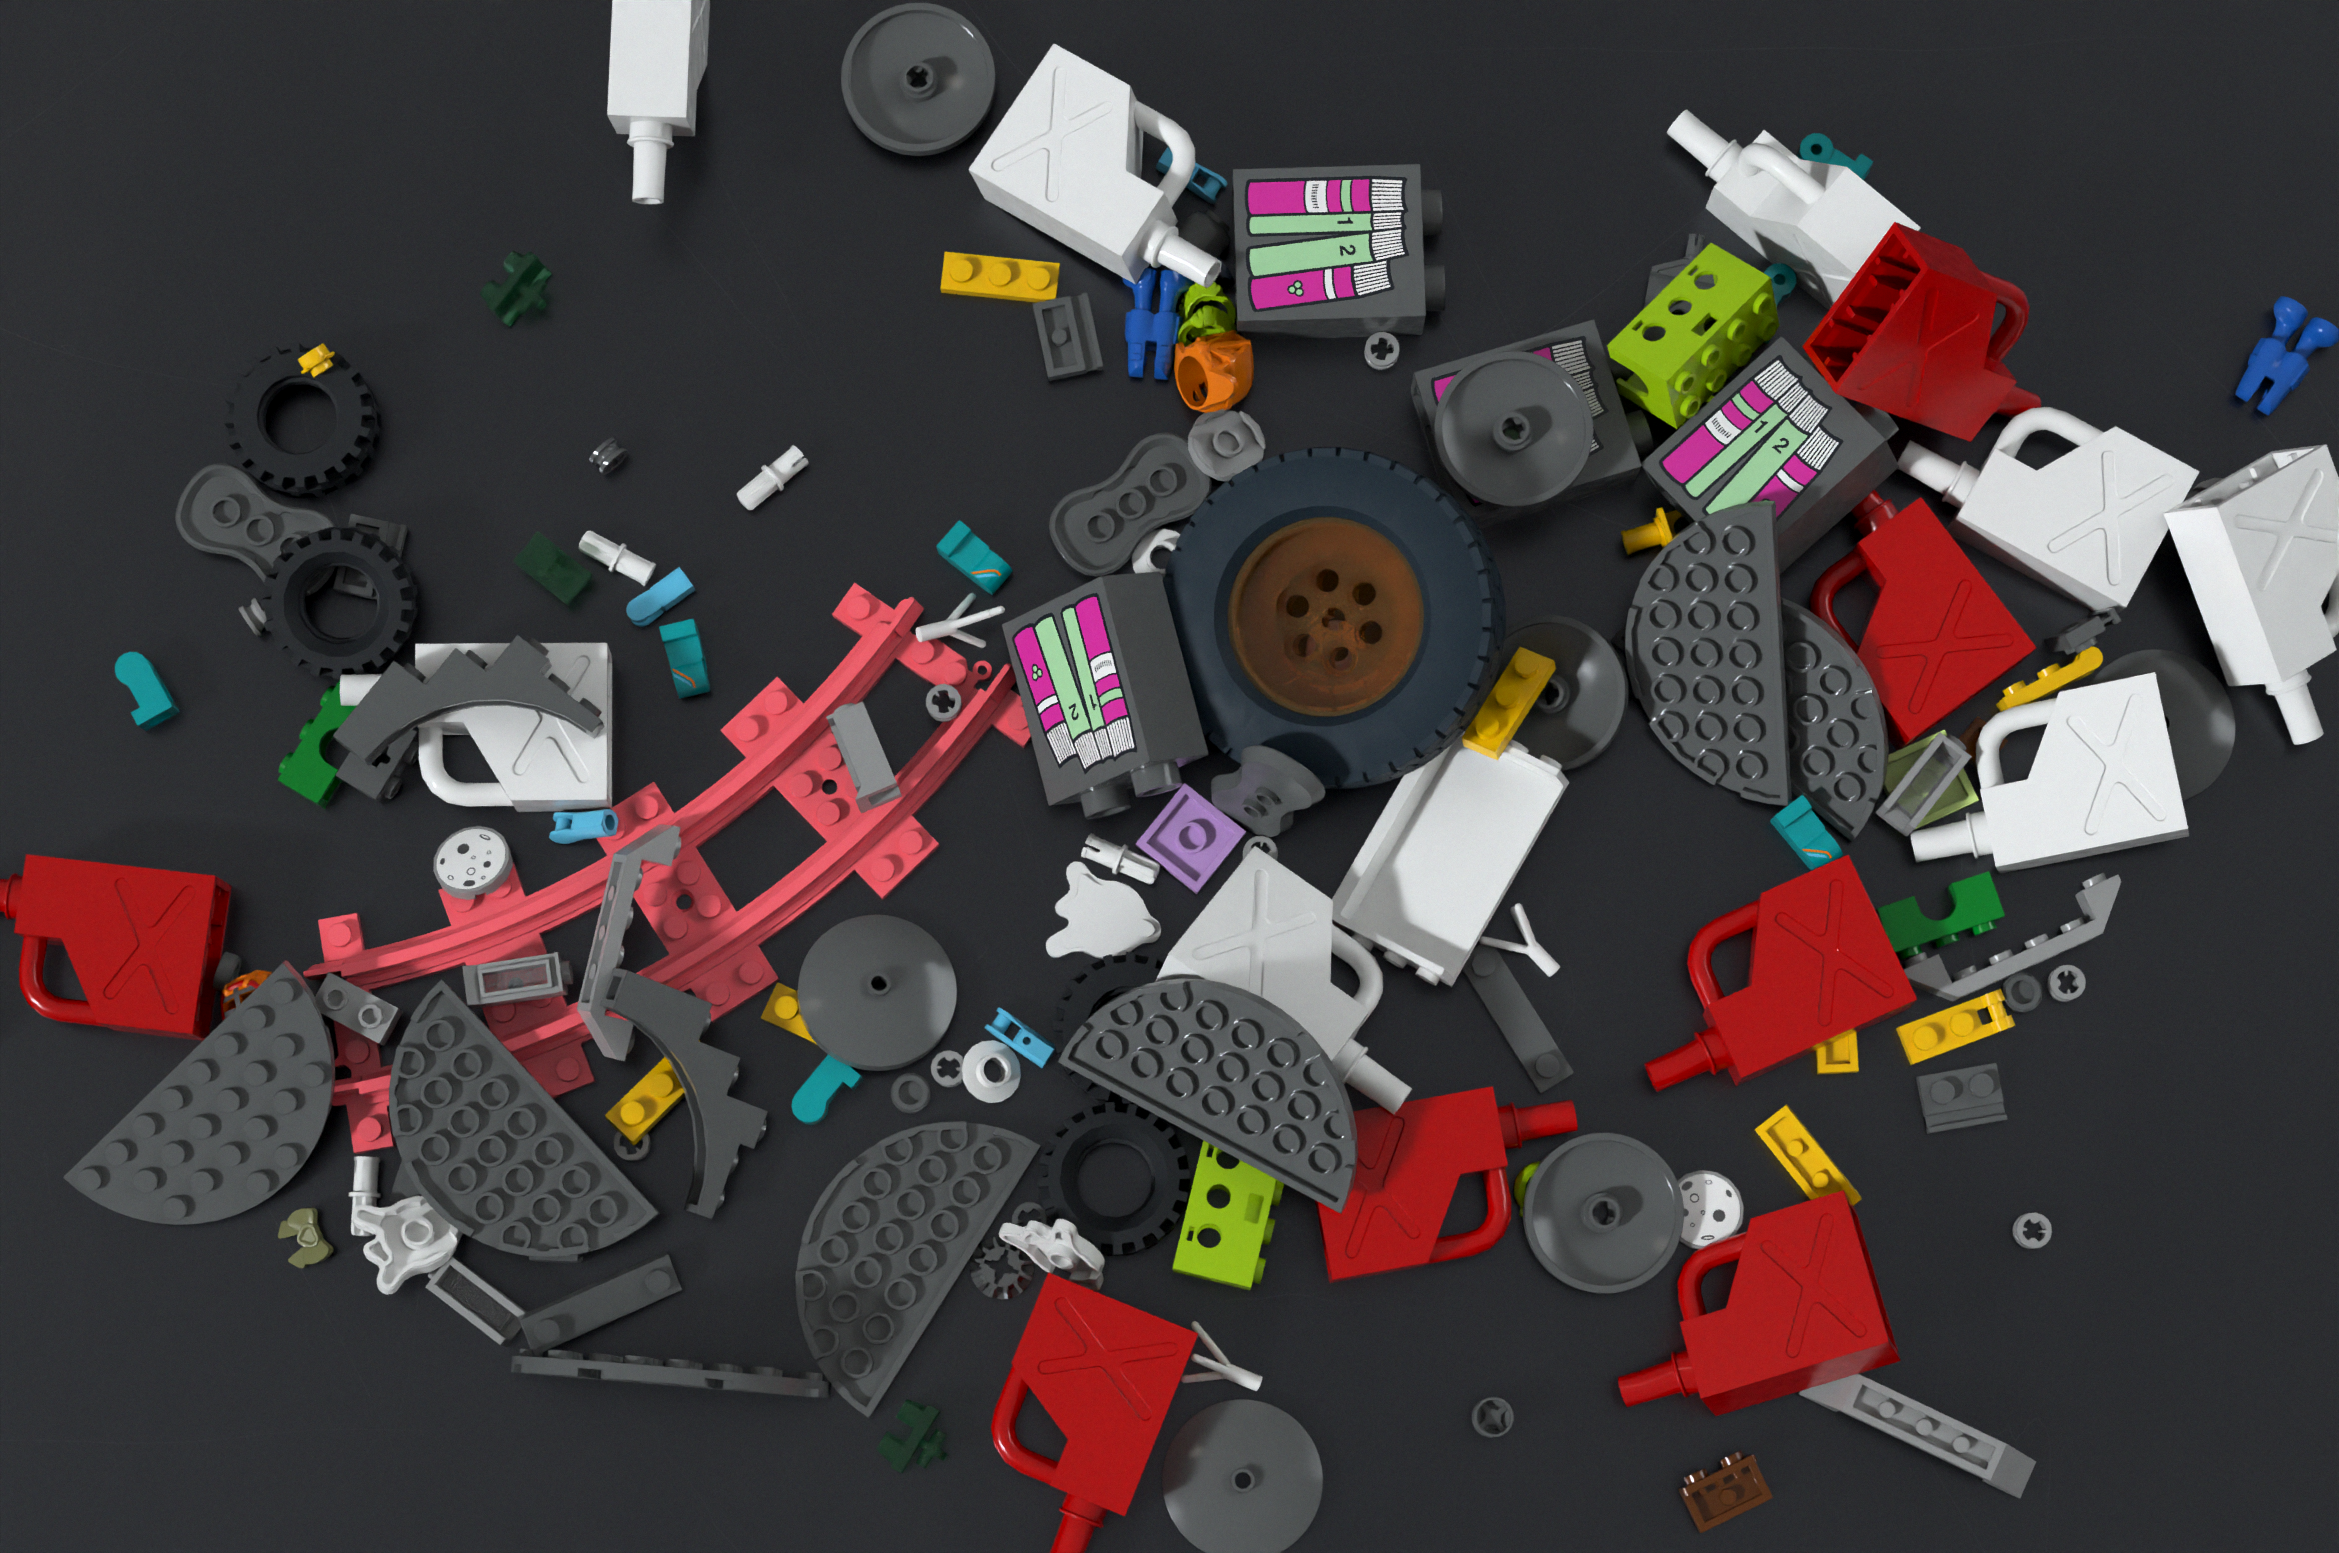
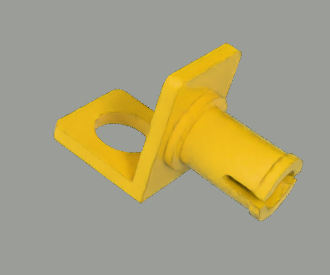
M1663 507L1656 509L1655 518H1653L1654 522L1621 531L1622 541L1627 554L1630 555L1633 552L1659 544L1665 547L1676 536L1674 524L1683 516L1677 510L1664 513Z

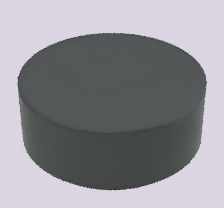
M229 952L224 953L217 967L212 989L222 992L225 984L238 977L242 961L240 956Z
M2016 973L2010 976L2001 987L2005 998L2002 1001L2003 1004L2015 1013H2026L2033 1010L2042 999L2043 992L2040 982L2028 973Z
M907 1073L898 1077L893 1083L891 1098L894 1105L900 1111L915 1114L924 1110L929 1104L931 1089L928 1082L922 1076L915 1073Z

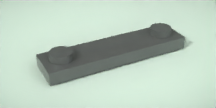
M1484 944L1475 947L1463 966L1462 972L1538 1093L1542 1094L1574 1074V1071L1497 949Z
M664 1251L518 1316L530 1349L535 1356L681 1291L682 1288L670 1257Z

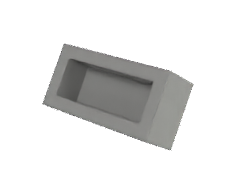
M328 972L315 996V1003L320 1013L385 1046L403 1013L399 1008Z

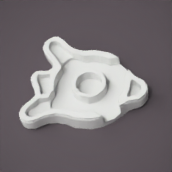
M1075 861L1067 867L1066 875L1070 884V890L1056 903L1055 909L1056 913L1066 918L1069 923L1066 928L1047 940L1046 950L1051 957L1060 958L1070 953L1084 952L1095 958L1103 959V956L1112 954V956L1125 955L1126 952H1132L1142 945L1153 944L1160 938V923L1149 914L1143 899L1134 889L1117 881H1106L1097 878L1091 874L1082 862Z
M423 1196L406 1198L384 1208L364 1204L358 1205L353 1209L351 1216L357 1228L376 1235L374 1240L365 1244L363 1252L369 1261L379 1267L380 1270L376 1280L378 1289L387 1295L395 1293L408 1278L417 1274L428 1273L444 1265L454 1254L459 1240L464 1234L442 1218Z
M1057 1219L1053 1227L1034 1220L1029 1221L1025 1227L1011 1223L1002 1224L999 1237L1024 1251L1043 1270L1052 1274L1055 1267L1071 1272L1068 1281L1095 1292L1101 1288L1104 1281L1102 1274L1105 1264L1104 1257L1093 1244L1079 1236L1077 1228L1073 1223Z

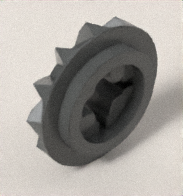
M993 1236L980 1243L971 1257L970 1274L976 1287L988 1297L1000 1300L1013 1298L1021 1294L1032 1280L1034 1272L1033 1260L1024 1251L1005 1242L999 1236ZM1007 1250L1009 1251L1007 1255L1008 1264L1013 1269L1018 1270L1019 1273H1005L997 1285L995 1284L996 1270L990 1268V1265L985 1264L986 1260L990 1262L999 1261Z

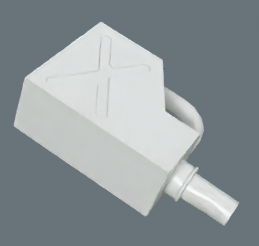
M612 0L607 116L617 134H629L627 144L634 147L632 201L636 203L651 205L664 202L667 149L674 146L672 136H695L697 89L706 69L708 57L710 0Z
M1053 44L968 169L984 198L1135 285L1143 270L1149 264L1154 268L1164 265L1205 288L1210 287L1219 275L1222 266L1221 261L1179 237L1178 228L1175 226L1178 220L1172 207L1189 183L1195 168V147L1189 134L1175 121L1137 101L1131 86L1062 47ZM1143 131L1167 144L1173 154L1172 164L1157 188L1141 179Z
M1686 109L1667 131L1670 137L1708 168L1705 173L1706 176H1710L1717 182L1705 208L1772 264L1783 263L1791 267L1796 274V284L1828 310H1830L1894 222L1917 231L1921 228L1848 167L1799 159L1765 130L1761 132L1752 144L1743 149L1737 144L1735 139L1728 143Z
M2052 407L2030 408L2014 416L2001 432L1988 458L1979 470L1968 465L1966 461L1959 466L1911 440L1897 462L1899 470L1944 495L1942 502L1946 501L1958 508L1946 529L1949 534L2091 611L2114 607L2117 614L2127 607L2169 529L2164 513L2184 501L2200 472L2116 426L2106 432H2102L2075 416ZM2037 430L2054 432L2080 446L2037 471L2014 459L2023 441L2029 434Z
M2326 444L2271 451L2164 513L2228 686L2265 684V692L2268 695L2275 696L2291 739L2296 745L2311 742L2324 734L2307 687V683L2312 677L2308 674L2306 668L2337 650L2333 638L2339 633V477ZM2329 592L2328 608L2326 613L2323 614L2321 605Z
M510 643L415 644V668L426 676L422 682L426 685L453 650L457 648L463 654H466L468 650L477 654L488 664L484 669L488 672ZM541 643L549 650L546 657L552 665L544 676L548 678L553 673L570 687L567 694L578 702L585 698L602 712L598 718L602 720L604 728L595 739L566 721L535 710L511 706H485L446 713L418 725L419 764L422 778L431 792L450 804L461 806H514L517 812L611 809L612 655L608 643ZM382 674L341 675V706H357ZM443 735H471L499 783H464L451 778L444 769Z
M2155 672L2061 691L2058 693L2057 698L2014 706L1995 714L1983 726L1976 742V766L1984 811L1971 814L1967 812L1966 820L1916 830L1910 833L1916 862L1971 852L1974 853L1975 858L1993 853L1995 866L2000 874L2188 837V825ZM2047 724L2028 779L2005 784L1999 759V748L2003 739L2009 733L2016 730Z
M1254 846L1168 953L1155 982L1183 978L1204 979L1242 988L1266 999L1299 1022L1314 1037L1330 1058L1343 1084L1347 1082L1394 1115L1408 1097L1412 1088L1366 1055L1368 1047H1363L1353 1040L1361 1026L1376 1008L1383 993V973L1376 958L1362 944L1332 924V899ZM1331 952L1348 963L1359 977L1360 987L1353 998L1330 983Z

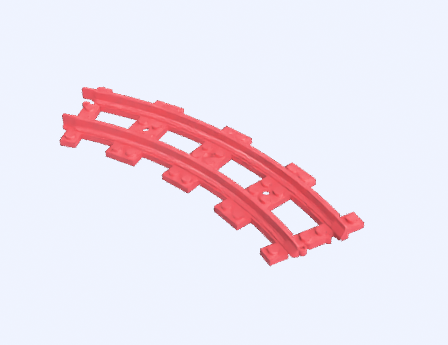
M854 582L832 615L835 619L862 636L861 639L805 703L776 677L720 731L746 758L694 800L674 813L656 783L652 782L611 808L619 819L616 835L597 838L607 854L606 857L531 895L526 896L514 863L507 880L496 891L488 895L486 893L475 895L477 899L464 900L455 898L443 889H439L440 897L451 926L365 950L361 920L358 913L320 919L318 924L324 963L312 965L303 972L304 977L308 980L323 979L330 972L336 976L341 975L347 982L372 994L373 990L421 979L463 965H479L548 954L541 935L601 907L614 853L659 824L681 827L679 832L681 848L677 858L673 859L671 866L641 861L640 868L643 870L642 882L638 890L634 891L633 894L634 899L669 955L636 974L684 993L692 990L697 998L712 1003L710 1013L711 1021L714 1023L780 981L759 946L805 914L854 872H857L884 900L940 846L913 816L956 771L991 726L1023 748L1026 747L1031 740V735L1021 696L1011 690L1016 682L1013 666L1006 663L986 692L981 688L977 690L976 686L979 682H986L992 677V667L988 662H976L973 666V672L968 670L967 660L938 639L919 642L917 636L910 632L911 627L924 611V608L913 597L904 599L894 610ZM897 660L934 687L940 684L953 686L961 696L962 707L955 719L941 723L925 744L895 776L902 797L861 813L855 801L858 792L826 716L833 714L838 707L844 704L862 702ZM985 668L987 672L981 675L978 673L979 669ZM827 780H833L837 784L836 792L830 795L822 790V785ZM776 788L827 842L767 891L739 911H736L697 848ZM682 895H687L691 898V905L685 910L677 906V900ZM546 967L484 976L486 993L508 990L509 982L513 978H520L524 983V987L548 983ZM558 996L482 1008L491 1032L554 1099L596 1083L583 1048V1044L594 1040L577 1011L578 1002L568 1006L565 997ZM608 1009L605 1011V1016L627 1020ZM333 1020L339 1054L335 1060V1067H348L352 1074L351 1078L335 1081L332 1105L347 1106L353 1151L355 1154L396 1147L389 1113V1087L393 1064L383 1066L379 1043Z

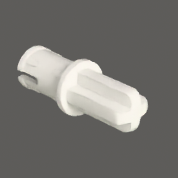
M792 445L788 451L771 465H763L761 467L762 472L737 492L739 501L748 510H753L777 489L782 491L784 483L809 465L808 460L802 458L804 456L802 452Z
M587 531L579 543L578 549L580 552L609 566L608 570L610 572L617 570L641 583L643 586L648 583L656 567L654 562L651 563L627 550L626 544L622 543L619 546L592 531Z
M1092 833L1088 836L1085 844L1099 849L1100 852L1090 847H1083L1081 857L1112 868L1113 874L1121 872L1147 884H1153L1160 871V864L1128 850V845L1124 844L1120 847Z
M356 1156L354 1157L353 1192H349V1197H353L352 1211L356 1206L363 1204L376 1207L377 1198H381V1194L377 1193L380 1158ZM351 1218V1233H352V1235H355V1236H372V1235H374V1234H372V1233H369V1232H366V1231H364V1230H362V1229L357 1228V1227L354 1225L353 1220H352V1218Z

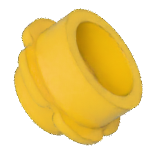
M324 343L312 349L298 359L303 368L301 373L306 374L310 372L313 377L320 375L333 366L330 358L335 355V352H329Z

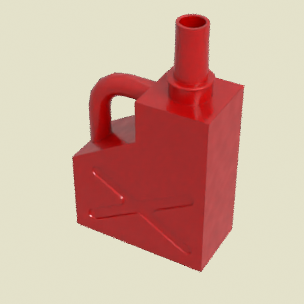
M1896 222L1892 224L1802 346L1835 394L1969 442L1973 440L1993 413L2013 419L2014 416L2030 408L2041 407V400L2037 394L2014 386L2017 380L2002 362L2028 324L2030 306L2024 291L2007 280L1979 270L1963 248ZM1996 303H1999L2006 309L2005 317L1990 337Z
M1874 489L1851 510V513L1858 521L1854 528L1858 529L1864 538L1857 543L1851 552L1827 568L1815 581L1809 598L1810 612L1830 625L1848 643L1867 669L1878 691L1884 709L1888 739L1898 751L1911 744L2023 662L2037 647L1921 497L1901 512H1898L1892 504V499L1884 501ZM1860 575L1875 594V597L1855 643L1837 620L1833 612V600L1841 587Z
M26 854L23 876L14 873L9 879H0V912H5V917L8 920L16 919L14 933L24 937L19 965V981L21 991L27 1003L41 1016L59 1022L103 1026L115 1031L203 1041L211 1032L217 991L212 989V984L222 957L232 886L214 875ZM47 944L65 946L88 1001L61 998L53 995L46 988L43 982V968Z
M1849 855L1761 893L1757 900L1721 915L1699 929L1690 944L1687 965L1693 986L1705 1009L1702 1015L1708 1028L1701 1032H1694L1695 1040L1644 1063L1657 1092L1709 1070L1713 1075H1716L1717 1072L1725 1068L1728 1069L1735 1086H1738L1808 1055L1823 1046L1832 1044L1841 1038L1843 1039L1852 1033H1857L1910 1009L1916 1002L1917 997ZM1753 928L1747 986L1725 997L1712 969V953L1717 945L1724 940Z
M1491 1086L1403 1102L1394 1115L1382 1106L1353 1111L1357 1129L1358 1157L1354 1184L1346 1208L1340 1214L1315 1200L1330 1283L1423 1267L1426 1264L1474 1256L1491 1249L1505 1235L1511 1220V1195L1505 1169L1508 1166L1505 1150L1521 1149L1523 1141L1577 1131V1118L1572 1099L1515 1108L1514 1103L1510 1102L1509 1105L1497 1107L1494 1089ZM1482 1175L1488 1202V1214L1484 1223L1478 1229L1470 1232L1437 1238L1458 1180L1460 1178Z
M1842 1190L1751 1218L1747 1232L1712 1242L1696 1250L1683 1265L1677 1282L1679 1305L1684 1321L1679 1323L1687 1350L1677 1353L1672 1352V1360L1619 1376L1618 1384L1626 1407L1681 1392L1685 1398L1699 1393L1701 1400L1715 1416H1719L1901 1361L1857 1211L1845 1191ZM1739 1260L1726 1308L1707 1314L1701 1293L1704 1277L1711 1269L1719 1265Z
M1048 1272L1011 1362V1370L995 1406L991 1432L994 1447L1005 1463L1022 1474L1067 1492L1062 1507H1059V1511L1063 1512L1064 1515L1050 1553H1085L1095 1528L1104 1527L1103 1522L1108 1510L1126 1516L1198 1338V1333ZM1029 1388L1068 1439L1059 1462L1027 1449L1016 1436L1015 1425L1017 1416Z

